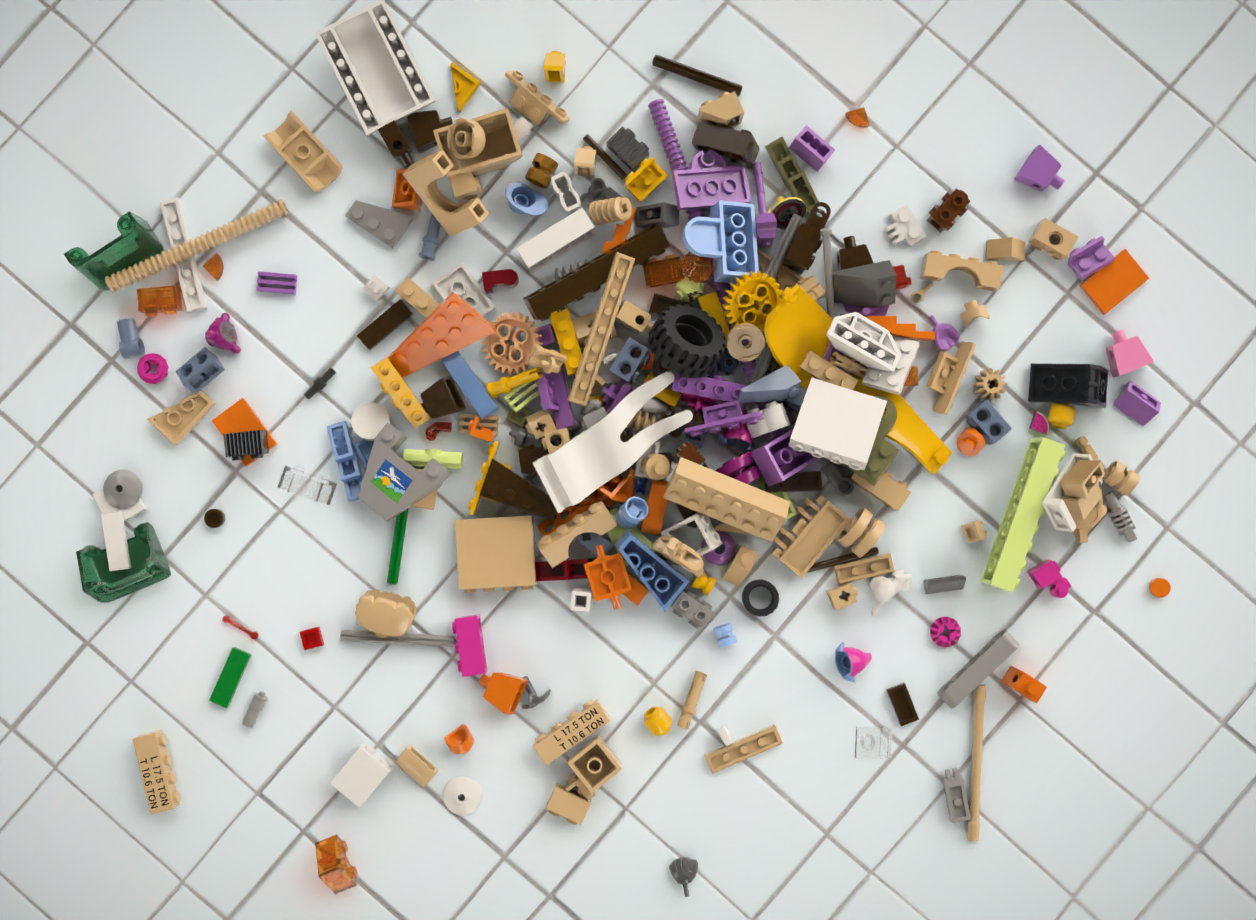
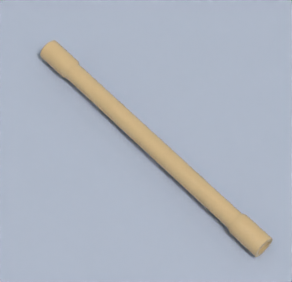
M981 684L974 689L973 700L974 721L969 807L971 820L968 821L967 840L979 841L981 764L984 704L986 699V685Z

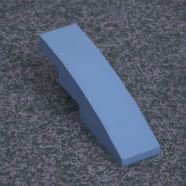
M459 351L441 359L482 419H485L499 409Z
M342 421L327 426L334 459L338 464L341 481L345 486L347 499L349 502L359 500L358 495L363 481V474L347 423Z

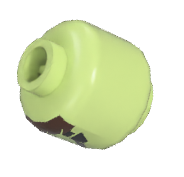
M689 274L676 283L677 291L675 294L680 301L684 300L687 303H691L703 294L704 283L697 275Z

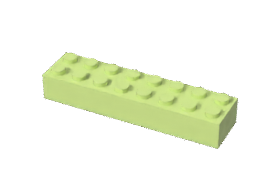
M1045 437L1032 438L1030 440L980 582L1009 592H1013L1018 587L1020 571H1023L1026 565V554L1030 552L1033 542H1031L1032 537L1037 533L1039 518L1045 512L1042 502L1052 488V481L1056 479L1059 472L1058 464L1065 456L1064 444Z

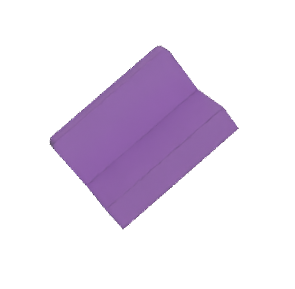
M1129 381L1125 385L1123 393L1113 402V406L1144 426L1159 413L1161 402L1132 381Z

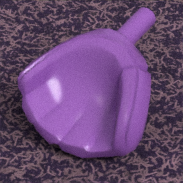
M931 315L929 319L935 326L933 328V332H935V339L933 341L936 348L942 351L951 349L959 340L960 335L952 325L946 323L939 324L934 316Z

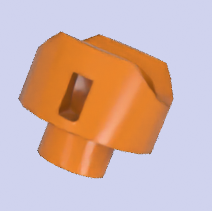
M973 427L966 428L957 438L956 442L959 451L967 456L978 455L986 445L984 437Z
M464 724L444 737L447 746L454 754L467 753L474 743L472 734Z

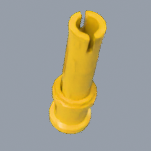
M534 367L512 377H501L499 381L487 383V392L491 398H497L502 393H510L515 387L542 378V374L538 375L542 371L539 367Z

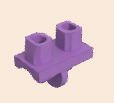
M623 379L619 381L617 386L612 383L609 389L606 387L602 389L606 393L602 400L606 402L603 407L607 413H610L623 398L633 391L631 386Z

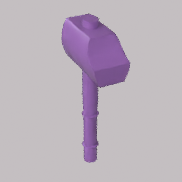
M755 162L754 175L759 211L756 223L757 248H770L774 241L777 220L773 213L766 212L761 162Z

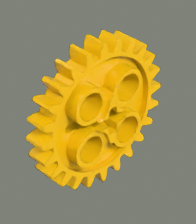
M750 271L749 277L743 273L742 280L736 277L737 283H730L732 289L725 290L729 295L728 297H723V300L727 302L722 305L726 309L723 315L728 317L726 321L732 327L741 323H750L756 325L763 332L766 318L782 299L779 295L783 291L778 289L780 284L775 282V279L768 274L757 271L755 275L754 272Z

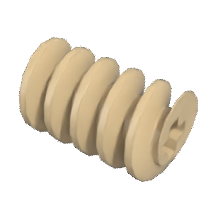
M627 197L592 201L589 205V215L591 220L597 225L626 221L632 215V206Z
M639 410L628 423L627 431L634 427V433L637 434L640 430L656 423V415L649 419L648 412L641 416V410Z

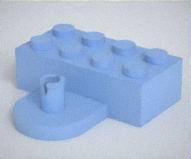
M719 200L710 208V218L695 217L685 225L682 238L686 248L694 255L713 258L714 282L736 284L735 278L737 277L742 280L743 273L749 277L750 271L754 272L755 275L759 271L754 204Z

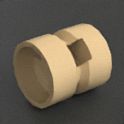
M1116 460L1105 470L1102 480L1111 487L1115 486V490L1127 496L1136 488L1141 477L1133 470H1127L1124 464Z

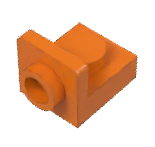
M475 417L474 420H471L468 426L469 435L493 443L495 435L491 434L492 430L484 427L478 430L481 419Z

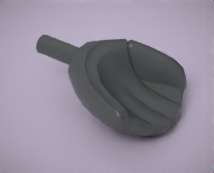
M687 857L678 858L672 861L669 870L675 881L679 885L683 884L685 897H689L687 883H691L696 877L698 862Z

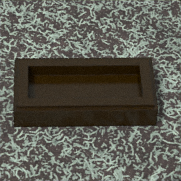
M904 682L886 689L900 726L919 720Z

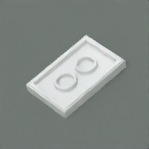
M463 262L432 283L443 301L454 292L483 318L496 309Z

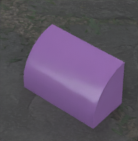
M807 125L795 137L789 147L816 172L822 168L835 151L832 146Z

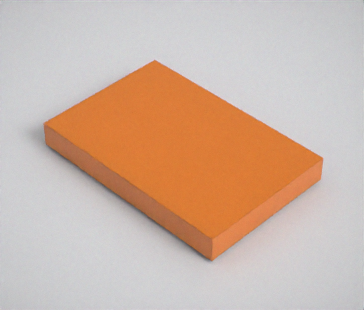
M1124 249L1115 256L1114 262L1095 272L1079 286L1104 315L1146 282L1149 277L1129 252Z
M241 398L212 420L223 437V434L266 430L268 450H271L278 444L244 398ZM250 455L244 456V460L241 461L245 467H248L259 458L251 459Z

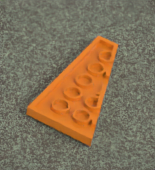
M452 292L387 358L403 378L495 333L496 328L457 294Z

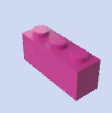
M480 614L455 618V622L452 623L453 633L457 634L455 650L460 656V660L457 661L458 671L462 672V677L486 674L488 670Z

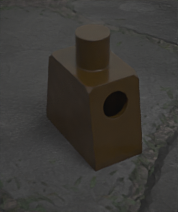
M437 110L414 112L407 116L415 147L419 154L437 146L433 130L453 124L451 117L440 119Z
M395 120L377 129L396 161L400 159L404 168L414 163L410 156V153L413 151ZM401 144L402 149L397 150L396 146Z
M854 236L843 238L845 248L837 252V271L874 263L866 244L856 246Z
M451 376L439 379L420 394L423 401L421 405L431 419L466 409Z

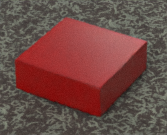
M320 626L300 631L304 650L324 645Z

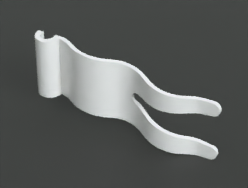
M666 371L642 384L623 398L598 423L567 442L555 452L533 462L558 513L571 505L574 506L603 484L633 465L658 439L692 420V412L684 410L644 428L626 442L620 439V434L634 415L650 399L674 381L673 373Z

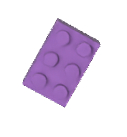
M794 428L750 452L768 487L784 481L819 459L811 455V453L799 452L789 446Z

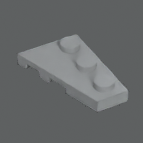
M357 200L345 215L392 249L395 248L415 219L414 216Z

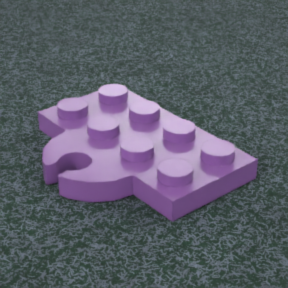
M702 150L692 158L689 170H675L671 173L678 210L711 208L719 200L751 203L745 165L727 167L723 157L713 150L707 152V157L711 161L710 164L703 161L704 152Z

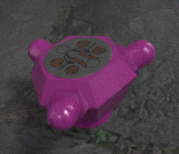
M223 313L220 318L217 317L205 333V339L212 347L239 354L241 349L236 344L238 337L234 325L229 322V314Z

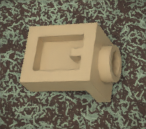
M575 774L566 781L565 790L567 792L577 785L576 789L581 797H586L590 800L595 796V791L591 793Z

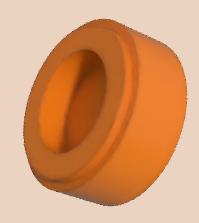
M1155 578L1149 584L1150 593L1156 597H1165L1171 590L1170 583L1163 578Z

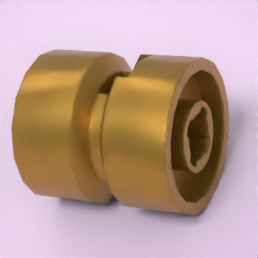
M536 153L532 161L533 167L528 169L525 179L538 187L547 189L551 182L550 175L555 173L559 164L544 154Z

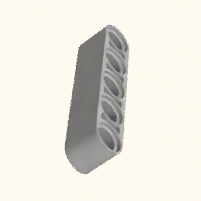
M1002 630L945 683L937 694L951 709L955 708L1019 647V643L1007 630Z

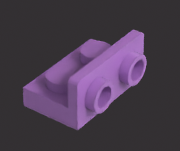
M1103 236L1091 239L1085 246L1080 249L1076 248L1070 253L1068 266L1080 280L1087 278L1114 262L1115 257L1103 244L1105 240Z

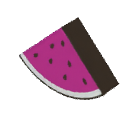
M1035 411L1029 429L1049 435V421L1043 413Z

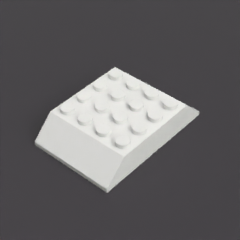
M379 0L315 33L367 136L378 131L377 129L393 120L396 122L436 102L384 0Z

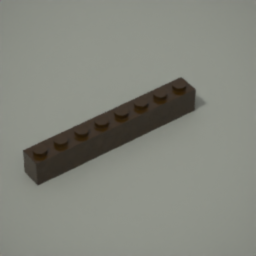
M654 224L524 297L523 300L533 319L545 321L551 317V313L563 311L568 307L567 304L572 301L575 303L582 300L586 293L598 291L601 288L600 286L607 281L616 252L635 258L634 267L637 264L643 265L647 263L653 255L659 256L663 254L670 244L661 225Z

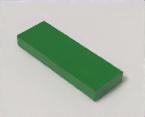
M232 647L209 701L225 708L229 707L252 654Z

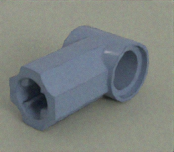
M129 318L117 321L121 339L119 350L122 357L126 359L145 354L144 343L139 338L135 319Z

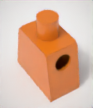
M1013 666L1009 667L1001 680L1002 683L1034 703L1039 701L1047 688L1044 684ZM1018 675V679L1013 682L1014 678Z
M493 672L491 677L483 674L479 680V685L486 688L483 695L484 699L504 714L509 715L515 713L528 680L503 672Z

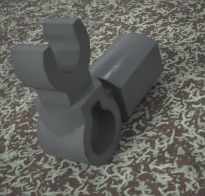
M595 178L588 189V193L581 195L580 201L583 202L585 198H589L591 203L600 194H603L602 198L604 199L623 197L611 187L607 188L603 179Z

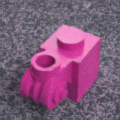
M1045 559L1027 571L1037 588L1043 589L1051 584L1049 592L1054 597H1066L1068 589L1071 587L1069 581L1065 577L1062 578L1059 572L1061 569L1055 561Z

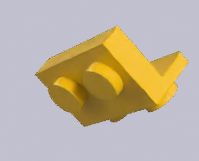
M653 157L649 160L647 158L644 159L639 165L640 168L635 173L632 171L625 178V188L640 203L668 178V175L656 164Z

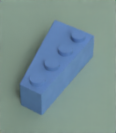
M627 530L615 545L662 609L666 611L689 583V580Z

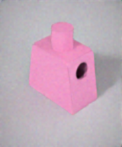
M1123 329L1111 333L1115 344L1106 347V353L1112 377L1121 376L1154 362L1138 336L1127 339Z

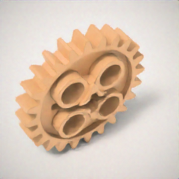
M510 312L509 315L508 313H503L502 317L496 316L497 322L490 320L491 325L496 328V332L485 337L487 338L486 341L481 342L486 345V348L482 351L488 352L485 359H492L489 365L496 364L495 370L502 368V373L509 372V374H514L516 371L519 374L522 373V369L527 371V365H529L527 360L531 355L530 350L534 344L543 345L542 342H538L542 335L536 334L540 328L533 327L535 321L528 322L529 316L523 317L522 313H517L516 315L515 312ZM507 326L509 332L508 335L505 336L503 334V330ZM522 332L526 333L524 341L520 338ZM500 345H502L504 348V351L501 355L498 351ZM518 350L521 352L519 360L516 359V352Z

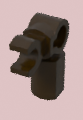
M673 406L669 407L671 411L670 415H666L663 410L660 411V416L662 419H665L675 414V409ZM701 413L693 414L690 422L671 431L669 435L673 438H678L685 428L705 424Z

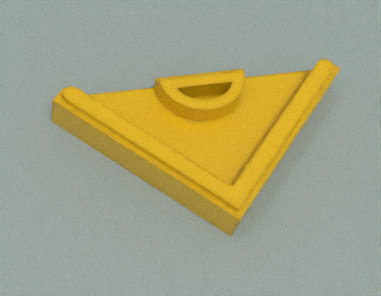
M451 62L457 110L461 112L481 83Z

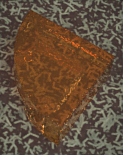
M864 107L846 112V118L854 126L860 128L870 126Z
M216 253L203 267L218 281L222 276L224 265L221 257Z

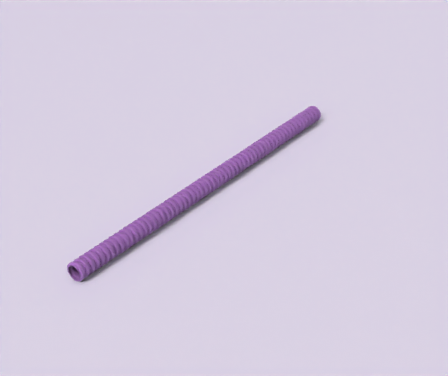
M657 99L650 102L648 108L651 109L650 114L653 115L654 125L657 126L656 130L659 131L658 136L661 137L660 141L663 142L662 147L665 148L664 152L667 153L666 158L669 159L668 163L671 164L670 169L673 171L688 170V166H685L686 161L683 160L685 157L681 155L682 150L679 149L678 139L675 138L674 127H671L670 116H667L666 105H663L664 100ZM689 209L686 211L689 214V220L695 217H706L701 209ZM702 257L705 259L704 263L707 264L706 269L710 271L708 272L711 275L710 280L714 282L713 258ZM714 282L712 285L715 286L714 291L717 292L722 307V305L727 303L723 300V297H728L729 295L725 290H731V286L728 283ZM727 322V325H729V327H730V328H729V331H730L733 327L731 326V324H730L729 322ZM744 339L742 343L746 344L748 339ZM756 359L740 362L744 366L743 370L746 371L745 376L748 377L747 381L749 382L757 365ZM773 401L755 402V404H758L757 408L761 411L766 409V404ZM781 428L769 432L767 437L771 438L780 435L784 431Z

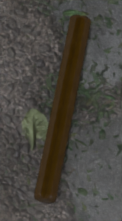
M655 55L652 61L653 66L724 92L732 93L735 91L737 96L741 94L743 86L660 55Z

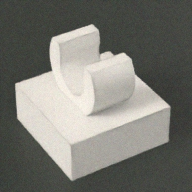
M374 274L362 289L378 302L390 287Z

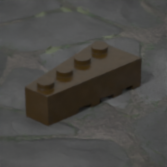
M492 458L479 495L554 521L557 510L549 495Z

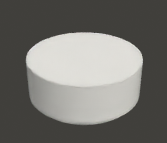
M725 725L718 728V733L725 745L728 746L734 743Z

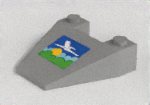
M388 422L375 437L358 495L360 500L386 521H390L439 489L452 473L434 458L429 461L421 473L396 454V451L407 437Z

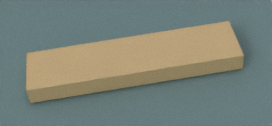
M774 724L704 756L713 774L778 746L783 742Z

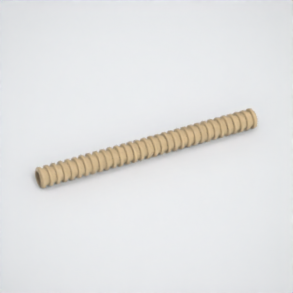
M279 199L277 203L273 202V205L268 204L266 208L263 206L262 210L257 209L255 213L252 211L250 215L245 214L244 218L241 216L239 220L234 219V222L230 221L228 225L223 224V227H217V230L212 229V232L207 231L205 235L201 234V237L196 236L194 240L190 239V242L185 241L183 245L180 243L178 247L174 246L172 250L169 248L167 252L162 251L161 255L158 253L156 257L151 256L150 259H145V262L135 263L134 267L129 266L127 270L124 268L122 272L117 271L116 275L113 273L111 277L106 276L105 282L112 292H116V289L121 290L123 286L126 288L128 284L132 285L134 281L137 283L139 279L144 280L145 276L148 278L150 274L155 275L156 272H161V269L166 270L167 267H172V264L177 265L179 261L182 263L184 259L188 260L190 256L193 258L195 254L200 255L201 251L204 253L206 249L211 250V247H217V244L222 245V242L226 243L228 239L233 240V237L238 238L240 234L244 235V232L249 233L251 229L255 230V227L260 228L262 224L265 226L266 222L271 223L273 219L276 221L278 217L282 218L284 214L287 216L288 210L284 202Z

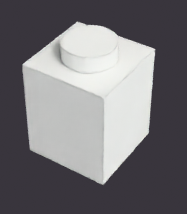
M575 587L572 590L570 610L590 612L593 608L594 600L592 590Z

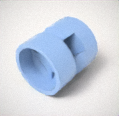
M630 497L616 511L617 523L624 529L634 528L647 516L649 512L648 505L640 497Z

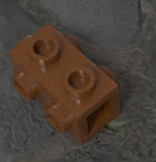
M957 188L953 192L948 191L941 198L944 202L940 206L936 204L928 212L931 216L927 221L940 233L944 229L948 231L956 223L954 219L957 215L961 217L969 209L967 205L970 203V200L964 191Z

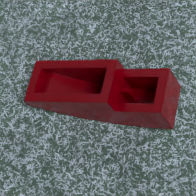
M593 558L568 559L553 568L548 561L535 562L536 581L587 579L584 564L593 561Z

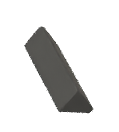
M954 575L925 579L923 581L925 594L961 590L964 588L966 576Z

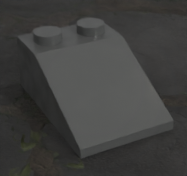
M890 260L834 271V303L876 308L895 304L896 273Z

